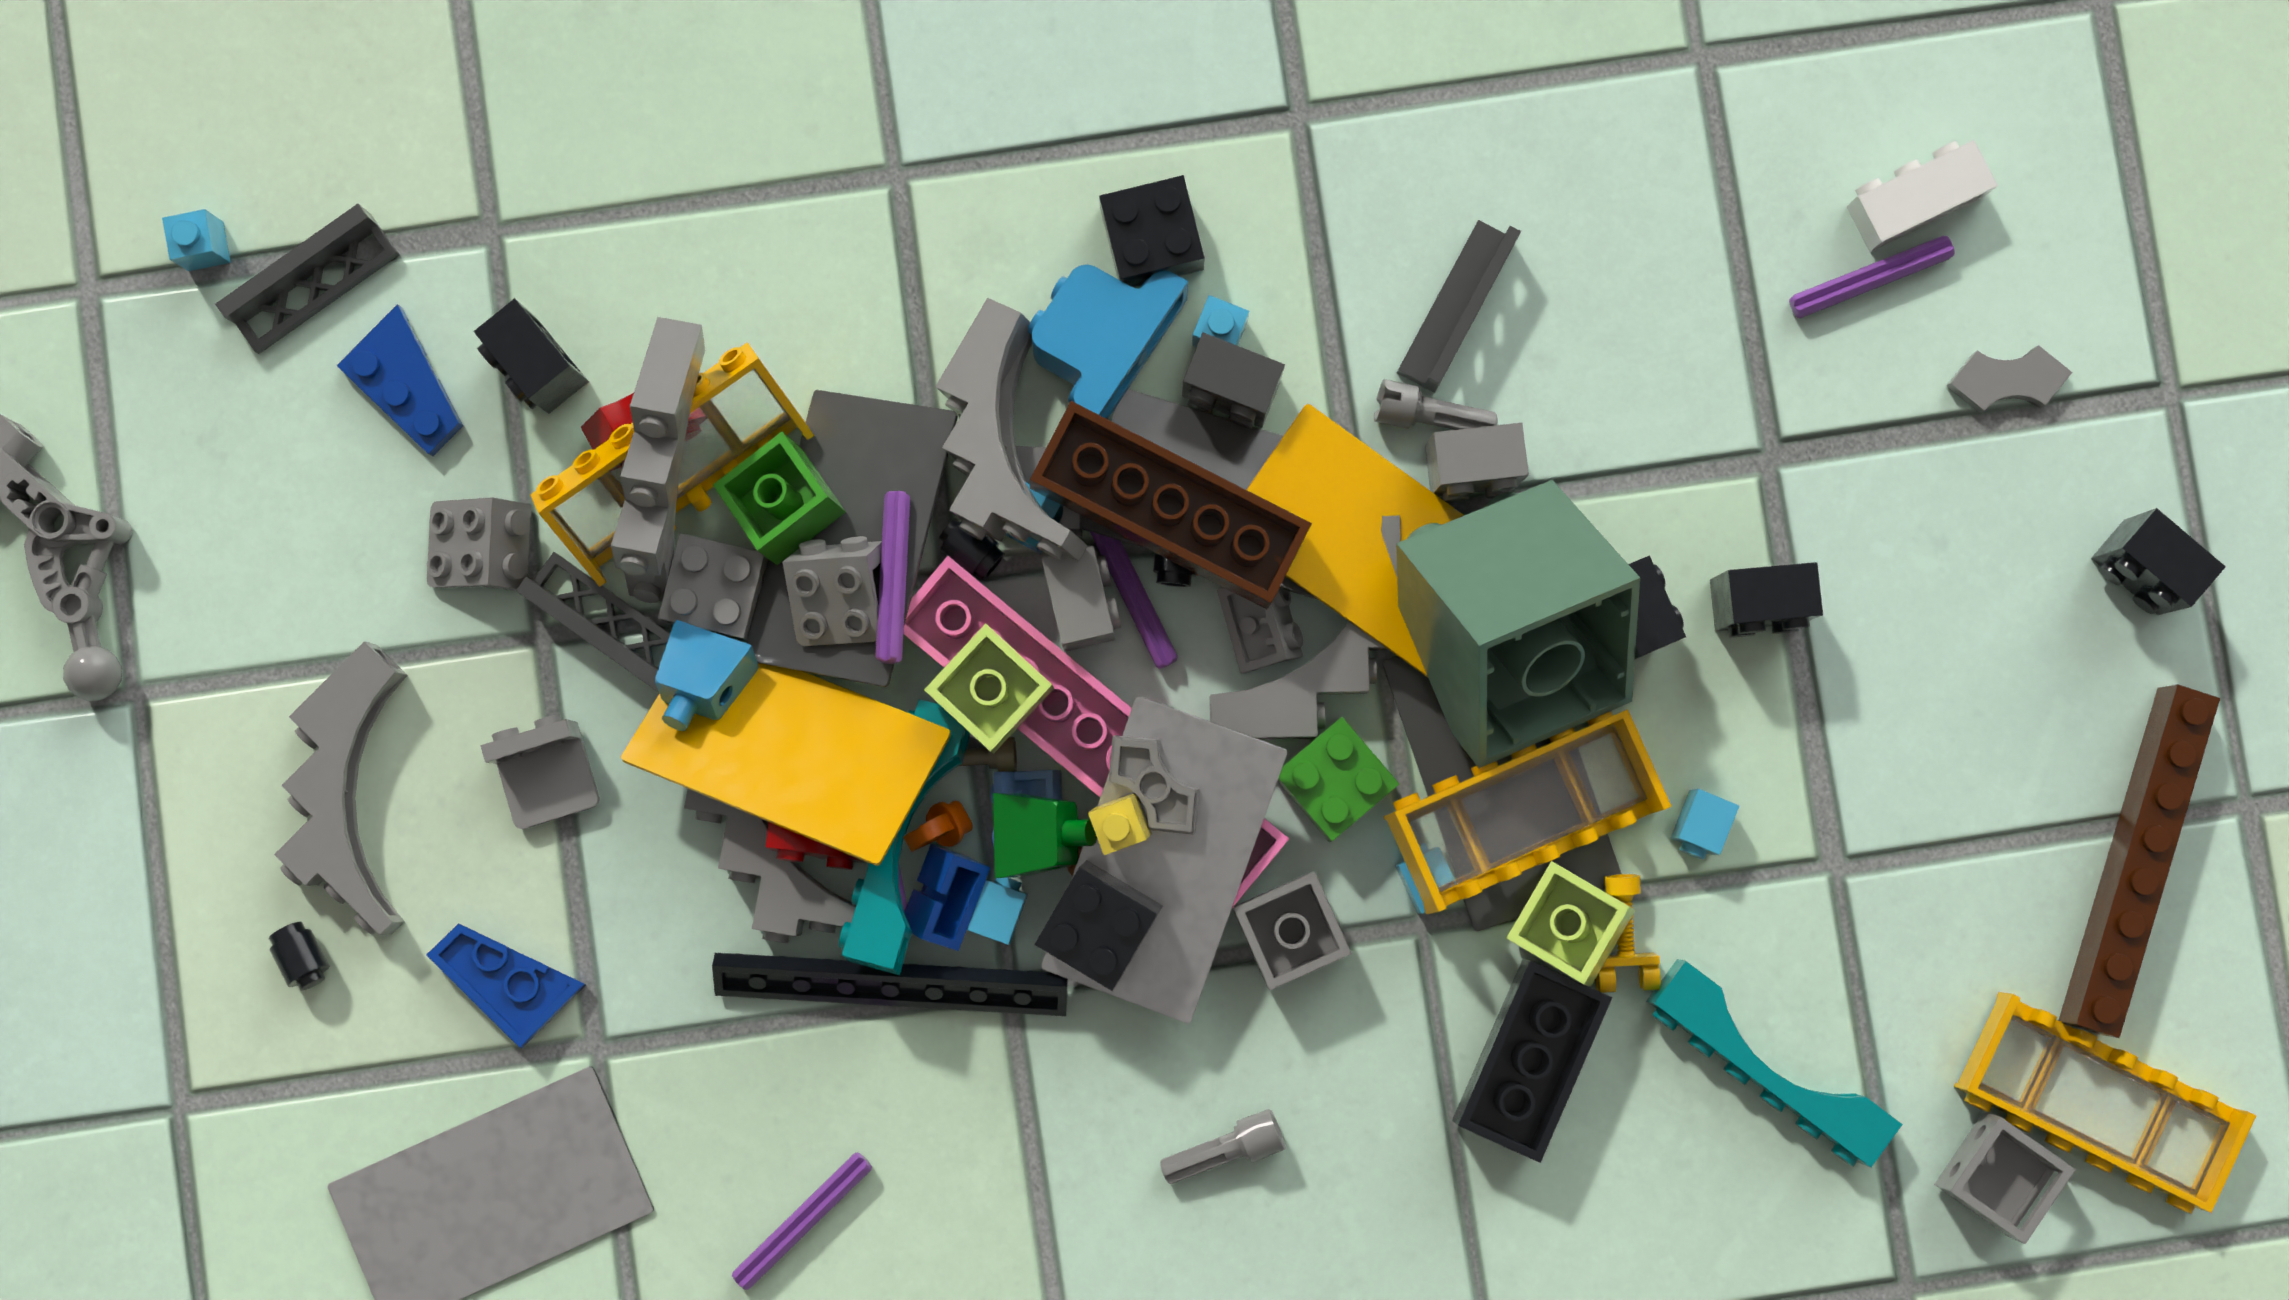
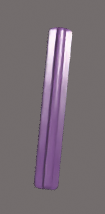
M1948 236L1938 237L1797 293L1789 299L1790 307L1795 317L1803 318L1949 260L1955 254L1954 247Z
M889 491L884 496L875 657L878 661L885 664H895L902 660L910 496L903 491Z
M1090 532L1101 556L1105 555L1108 570L1156 667L1161 669L1177 661V654L1122 542Z
M854 1153L733 1271L732 1277L735 1282L744 1290H749L871 1171L872 1166L862 1154Z

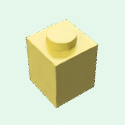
M1135 793L1097 806L1088 812L1104 855L1145 841L1152 835L1139 797Z

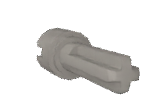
M1382 380L1376 398L1381 406L1380 410L1374 413V421L1409 429L1411 425L1420 422L1458 430L1494 426L1498 423L1495 412L1424 397L1422 392L1419 391L1418 386L1392 380Z
M1264 1110L1237 1120L1234 1132L1163 1158L1160 1163L1166 1181L1169 1184H1173L1241 1157H1245L1246 1160L1250 1159L1253 1163L1285 1150L1284 1139L1272 1110Z

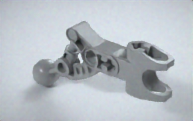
M0 414V501L29 528L24 548L28 570L41 604L48 611L53 612L59 620L68 625L74 653L69 656L63 667V680L69 691L78 698L86 701L102 700L115 693L122 681V666L115 655L108 649L101 647L96 622L101 617L103 610L102 601L98 595L107 576V573L102 572L113 544H124L131 537V525L128 521L117 516L75 506L28 464L43 448V445L21 424ZM29 495L41 503L38 505L29 503ZM63 514V526L55 532L54 522L59 515ZM77 544H94L86 565H79L70 586L66 579L63 555L66 549H70Z

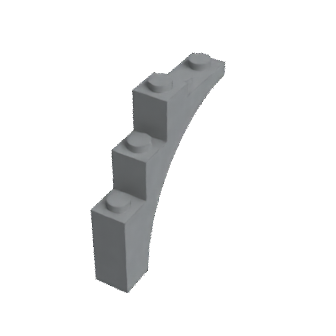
M987 298L935 386L948 398L945 405L961 415L942 448L955 459L952 466L968 476L949 511L962 521L959 526L961 530L981 541L985 535H988L1001 542L1006 533L1022 542H1026L1027 538L1031 537L1039 541L1037 547L1046 554L1059 560L1065 554L1079 561L1087 545L1071 530L1053 520L1040 507L1026 484L1016 454L1013 429L1015 392L1024 360L1032 345V335L1028 333L1030 321L1021 312Z
M657 317L630 404L634 433L620 475L625 501L611 543L615 568L624 571L629 596H634L646 603L662 602L674 556L675 511L682 453L692 400L705 353L702 325Z
M1400 515L1382 516L1381 533L1397 576L1396 543L1401 542ZM1348 622L1331 644L1310 662L1284 677L1244 691L1211 694L1209 697L1210 722L1260 740L1318 737L1317 729H1325V703L1317 702V695L1367 694L1369 692V684L1377 683L1376 658H1369L1368 651L1389 649L1351 622Z
M364 641L289 716L298 726L295 730L297 736L311 748L315 749L317 746L319 748L281 786L291 795L288 798L291 806L303 816L308 817L311 815L312 817L274 855L283 863L280 867L283 874L293 883L299 886L302 883L305 886L320 885L325 880L327 883L324 885V889L341 904L347 902L357 912L354 918L364 930L372 935L376 932L379 935L393 934L405 921L384 897L368 867L358 833L355 797L359 763L369 732L385 702L407 677V674L378 645Z
M690 789L687 790L684 809L696 810L695 819L721 824L722 815L727 816L718 869L729 870L728 879L755 883L756 875L761 876L752 929L763 931L762 939L788 943L789 936H800L802 934L804 920L810 921L809 929L828 933H835L836 925L843 926L846 921L852 922L856 905L828 890L804 871L797 862L776 859L777 851H771L765 847L768 821Z

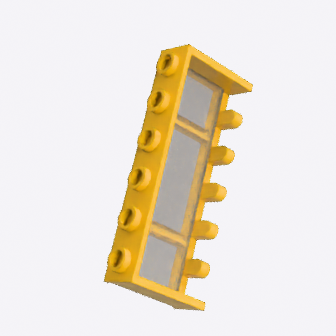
M748 342L741 347L728 350L720 357L717 364L698 375L684 441L675 513L690 503L698 512L706 510L712 503L707 491L714 487L713 484L783 431L788 435L796 428H799L807 440L815 436ZM633 423L618 427L612 432L606 442L594 450L590 449L581 453L574 460L573 465L559 475H552L544 479L537 486L536 491L530 494L539 515L599 587L607 582L600 566L613 558L611 543L625 501L620 475L634 433Z
M1628 709L1614 715L1612 711L1587 721L1589 726L1575 731L1574 728L1550 737L1551 742L1539 748L1534 744L1511 754L1512 760L1498 765L1497 761L1481 768L1474 766L1471 768L1473 777L1459 782L1457 775L1449 777L1432 785L1435 794L1421 800L1416 792L1393 802L1396 811L1383 816V818L1389 824L1423 901L1426 915L1447 909L1446 906L1475 896L1483 892V889L1522 874L1521 872L1536 865L1559 858L1561 854L1598 840L1600 836L1632 825L1638 819L1651 813L1672 807Z
M1998 992L1990 1016L1958 1083L1954 1085L1955 1088L1967 1093L1964 1101L1988 1113L1992 1106L2007 1113L2005 1120L2025 1132L2030 1133L2032 1127H2035L2047 1133L2044 1141L2067 1153H2070L2073 1147L2087 1153L2086 1163L2110 1174L2114 1167L2128 1174L2125 1180L2126 1183L2149 1194L2156 1188L2168 1194L2166 1203L2186 1213L2192 1214L2194 1208L2212 1213L2256 1115L2248 1111L2232 1108L2218 1101L2219 1097L2204 1090L2192 1088L2178 1081L2179 1078L2164 1070L2152 1068L2138 1061L2137 1056L2121 1049L2112 1048L2098 1041L2097 1036L2081 1029L2072 1028L2056 1020L2057 1016L2020 1002L2021 998L2014 994Z

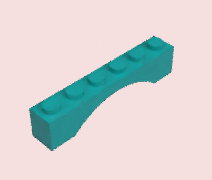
M918 699L915 711L909 710L908 713L948 728L951 731V737L882 863L878 866L869 863L865 879L859 878L857 880L852 895V904L856 905L852 922L846 921L844 923L839 938V948H843L842 956L849 962L900 975L912 935V930L904 913L899 890V860L904 840L903 836H905L911 819L925 796L945 775L963 763L971 733L940 704Z
M1677 959L1661 980L1660 989L1654 990L1646 1001L1656 1008L1652 1014L1655 1019L1672 1031L1679 1026L1689 1033L1691 1038L1688 1040V1043L1708 1058L1713 1053L1727 1062L1723 1069L1725 1072L1743 1085H1746L1751 1080L1763 1089L1759 1095L1762 1100L1779 1112H1782L1785 1107L1799 1117L1795 1122L1799 1128L1816 1140L1821 1134L1835 1144L1831 1152L1852 1167H1854L1857 1161L1872 1167L1903 1125L1865 1096L1856 1093L1831 1094L1808 1090L1793 1084L1772 1071L1752 1052L1739 1034L1727 1009L1722 988L1685 960Z

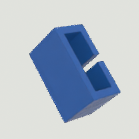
M930 844L917 881L923 884L922 890L913 889L904 912L912 934L922 940L959 951L990 867L969 856Z

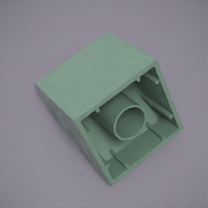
M1553 480L1521 493L1505 492L1491 499L1482 509L1442 525L1438 523L1423 525L1413 531L1406 540L1396 543L1398 607L1449 728L1478 768L1632 702L1640 577Z

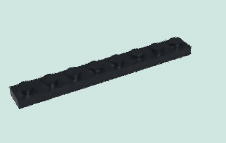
M715 953L712 963L715 996L1066 1016L1068 979L1051 972L903 964L900 975L849 962L848 960L739 953Z

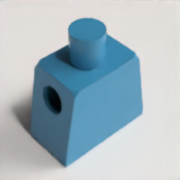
M676 620L655 677V685L662 701L669 704L662 720L676 730L686 731L695 714L712 720L720 719L759 668L752 645Z

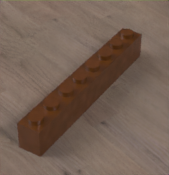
M2178 684L2157 688L2058 1021L2099 1035L2120 1038L2219 705V697Z

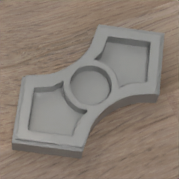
M2039 345L2023 357L2014 360L1993 359L1977 350L1946 386L1979 413L1985 411L1996 401L2011 398L2025 400L2041 408L2050 401L2073 372Z
M1114 735L1112 738L1109 781L1126 786L1140 798L1147 811L1149 830L1194 835L1196 832L1199 788L1185 785L1169 773L1160 756L1159 739Z

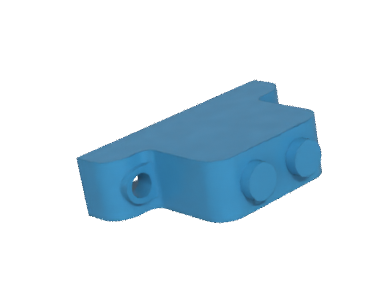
M1080 265L1076 267L1068 278L1062 276L1058 280L1051 294V303L1045 311L1039 310L1030 322L1028 333L1032 335L1035 361L1041 367L1074 385L1068 397L1069 403L1073 401L1108 419L1186 303L1188 281L1173 272L1159 271L1150 278L1148 277L1140 288H1133L1095 266Z

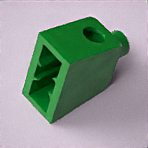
M993 793L995 878L1025 877L1077 865L1078 847L1094 846L1097 836L1091 820H1077V806L1075 802L1021 793Z

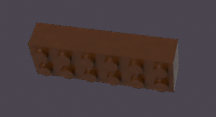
M1070 401L1030 478L1031 490L1265 609H1268L1312 525V523L1073 401Z

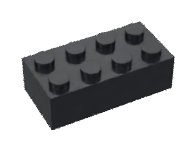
M1522 959L1452 1121L1464 1129L1541 1163L1613 997L1531 960Z

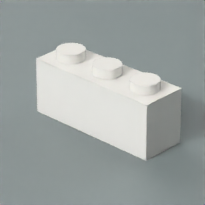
M1974 140L1960 147L1957 141H1953L1934 151L1932 155L1935 159L1923 165L1916 159L1895 170L1896 178L1883 184L1880 178H1877L1855 190L1858 196L1847 206V209L1870 252L1985 197L1998 186Z

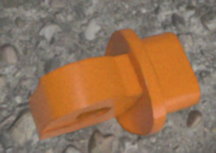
M955 800L948 804L938 802L930 807L926 815V823L906 834L903 838L911 852L934 841L941 846L950 847L960 843L964 834L972 830L973 825L959 801Z

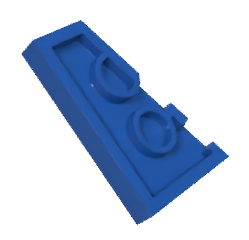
M397 304L348 353L337 367L429 455L434 456L463 427V424L443 385L437 379L420 341L417 340L408 323L409 320L403 308Z
M459 923L426 954L521 1049L586 986V984Z

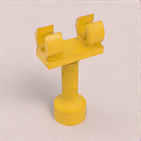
M1617 874L1605 876L1606 893L1633 908V902H1631L1633 897L1641 894L1640 875ZM1633 915L1618 939L1617 950L1619 951H1617V954L1608 956L1595 979L1596 990L1599 992H1616V966L1639 965L1640 989L1643 988V991L1660 989L1659 955L1656 953H1635Z

